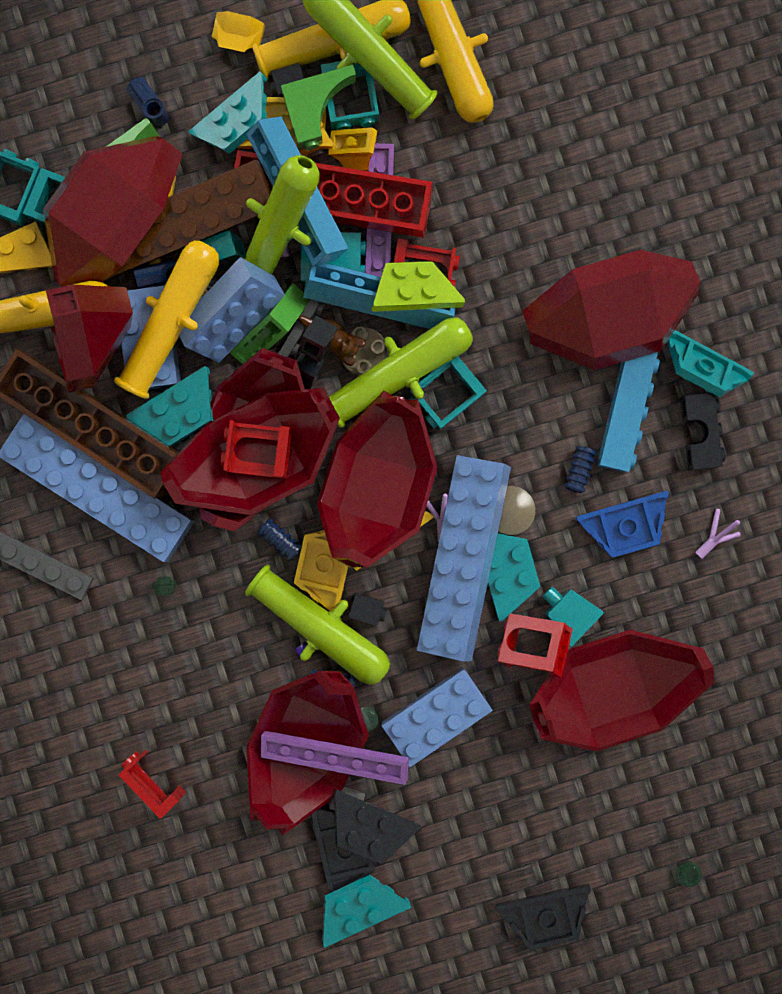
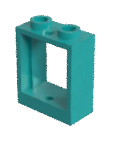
M340 62L322 64V73L336 70ZM353 63L352 65L356 77H366L371 112L336 117L332 98L328 103L332 130L351 129V126L357 125L370 127L375 125V122H379V110L373 77L358 63Z
M3 149L2 152L0 151V172L3 165L6 164L32 174L17 211L0 204V218L24 227L27 217L23 212L40 172V164L29 158H26L25 161L16 158L17 154Z
M41 168L23 214L30 220L46 225L45 216L42 214L43 208L47 203L54 183L61 185L65 177Z
M459 356L435 369L419 382L423 390L451 367L473 394L442 421L423 398L418 399L420 408L427 414L424 418L433 429L436 426L439 430L443 429L487 392ZM410 389L409 393L411 397L409 398V400L417 399L415 398L414 394Z

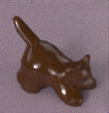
M303 315L298 317L300 323L306 328L313 321ZM323 319L338 327L329 354L332 352L348 366L354 365L355 359L353 355L357 354L359 348L365 347L366 341L363 338L343 331L344 328L340 323L330 319Z

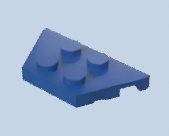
M663 491L576 516V520L611 558L660 544L661 527L664 523V511L669 493L668 491Z

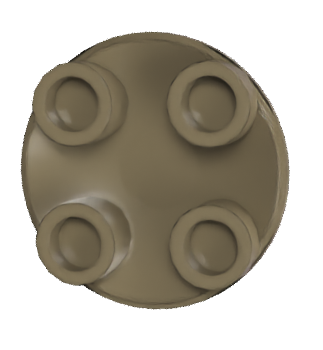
M355 328L350 334L363 338L366 341V345L363 348H359L357 354L353 355L355 359L354 365L348 366L344 362L342 364L349 372L360 376L383 361L387 354L383 336L370 328Z
M507 486L498 532L506 535H516L524 532L532 524L535 517V504L529 493L522 488Z

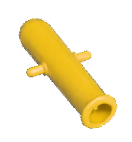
M380 0L358 9L371 25H376L385 15L392 17V23L382 33V37L385 40L401 35L410 26V13L403 0ZM319 24L259 46L256 43L252 44L260 72L267 80L268 76L272 75L271 71L296 63L302 66L337 54L341 56L342 60L347 56L346 51Z
M417 0L435 49L434 54L420 60V66L426 68L438 63L442 68L459 115L468 123L484 120L492 113L494 102L473 51L475 47L486 43L488 36L483 33L473 38L467 37L451 0Z
M194 240L182 250L159 299L153 296L146 298V303L153 308V311L121 376L114 379V383L138 397L148 399V390L183 328L186 327L192 331L198 328L197 322L192 320L190 316L218 268L219 254L213 247L202 241Z
M87 281L74 284L107 286V284L98 281ZM46 290L0 300V334L54 326Z

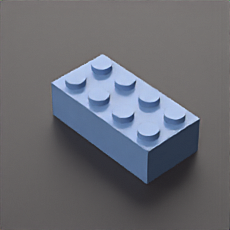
M240 257L199 300L190 316L192 320L197 322L198 328L194 331L186 327L183 328L179 335L183 345L220 363L285 296L276 278Z
M165 286L127 291L133 316L131 328L121 342L124 365H126L153 311V308L146 303V298L153 296L159 299ZM176 342L149 389H169L181 381Z
M461 667L382 721V727L401 755L409 757L408 765L411 767L493 710L464 667Z

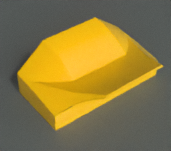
M229 11L217 12L212 39L217 41L218 47L245 52L252 48L253 43H256L258 46L261 45L265 25L251 16Z
M374 128L332 130L330 139L333 149H329L328 155L339 160L345 168L368 171L370 158L374 152L377 130Z

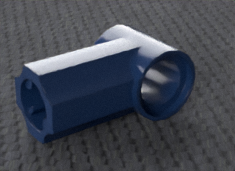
M143 76L140 78L136 77L130 81L126 90L145 117L154 127L164 126L169 119V114L163 102L157 97ZM153 110H161L158 115L151 116Z
M165 258L160 263L133 268L137 289L166 285L170 277L166 275V272L170 268H174L177 260L175 258Z

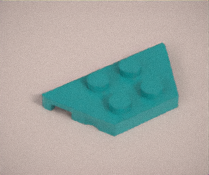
M258 72L190 129L189 133L194 138L201 139L207 144L218 147L221 151L230 154L248 139L247 132L258 120L267 119V112L265 111L267 95L264 93L263 86L264 83H267V78L261 72Z
M676 330L667 341L676 374L719 397L746 383L754 374L753 371Z
M204 366L127 414V419L168 446H174L213 421V411L210 406L212 397L211 390L209 389V368Z
M497 534L488 579L489 589L499 622L508 617L509 614L541 587L528 540L503 534Z
M371 875L325 895L323 946L326 948L410 909L409 899L406 897L401 898L394 893V889L381 884L378 879Z

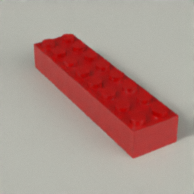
M237 150L234 169L251 161L260 160L256 153ZM316 163L320 173L317 188L335 223L425 238L433 195V184L431 181Z

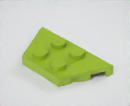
M432 261L385 263L371 310L372 312L461 308L465 303V299Z

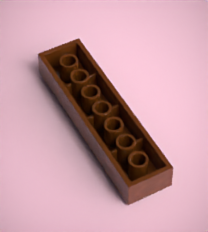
M258 160L251 161L169 196L164 209L123 267L103 282L131 272L133 268L145 266L181 251L194 240L202 241L258 219V214L246 206V201L252 198L264 206L267 204L271 194L272 186L261 162Z
M15 349L0 373V398L153 499H162L167 489L162 482L160 472L179 451L157 439L89 392L80 390L69 393L63 375L29 353Z

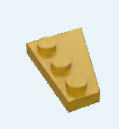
M36 221L0 237V274L18 270L29 271L36 270V268H52L50 249Z

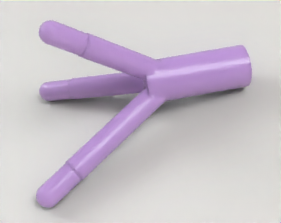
M443 494L440 516L428 500L427 508L437 521L438 542L447 505V494Z
M716 509L710 537L695 553L703 559L717 544L739 537L741 535L740 532L727 535L740 524L739 520H736L715 536L720 515V509Z

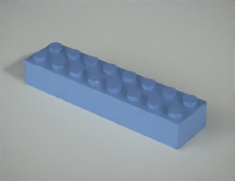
M26 414L22 415L0 449V458L163 562L170 561L195 520L164 500L153 499Z
M456 456L417 651L460 661H472L511 467L506 464Z

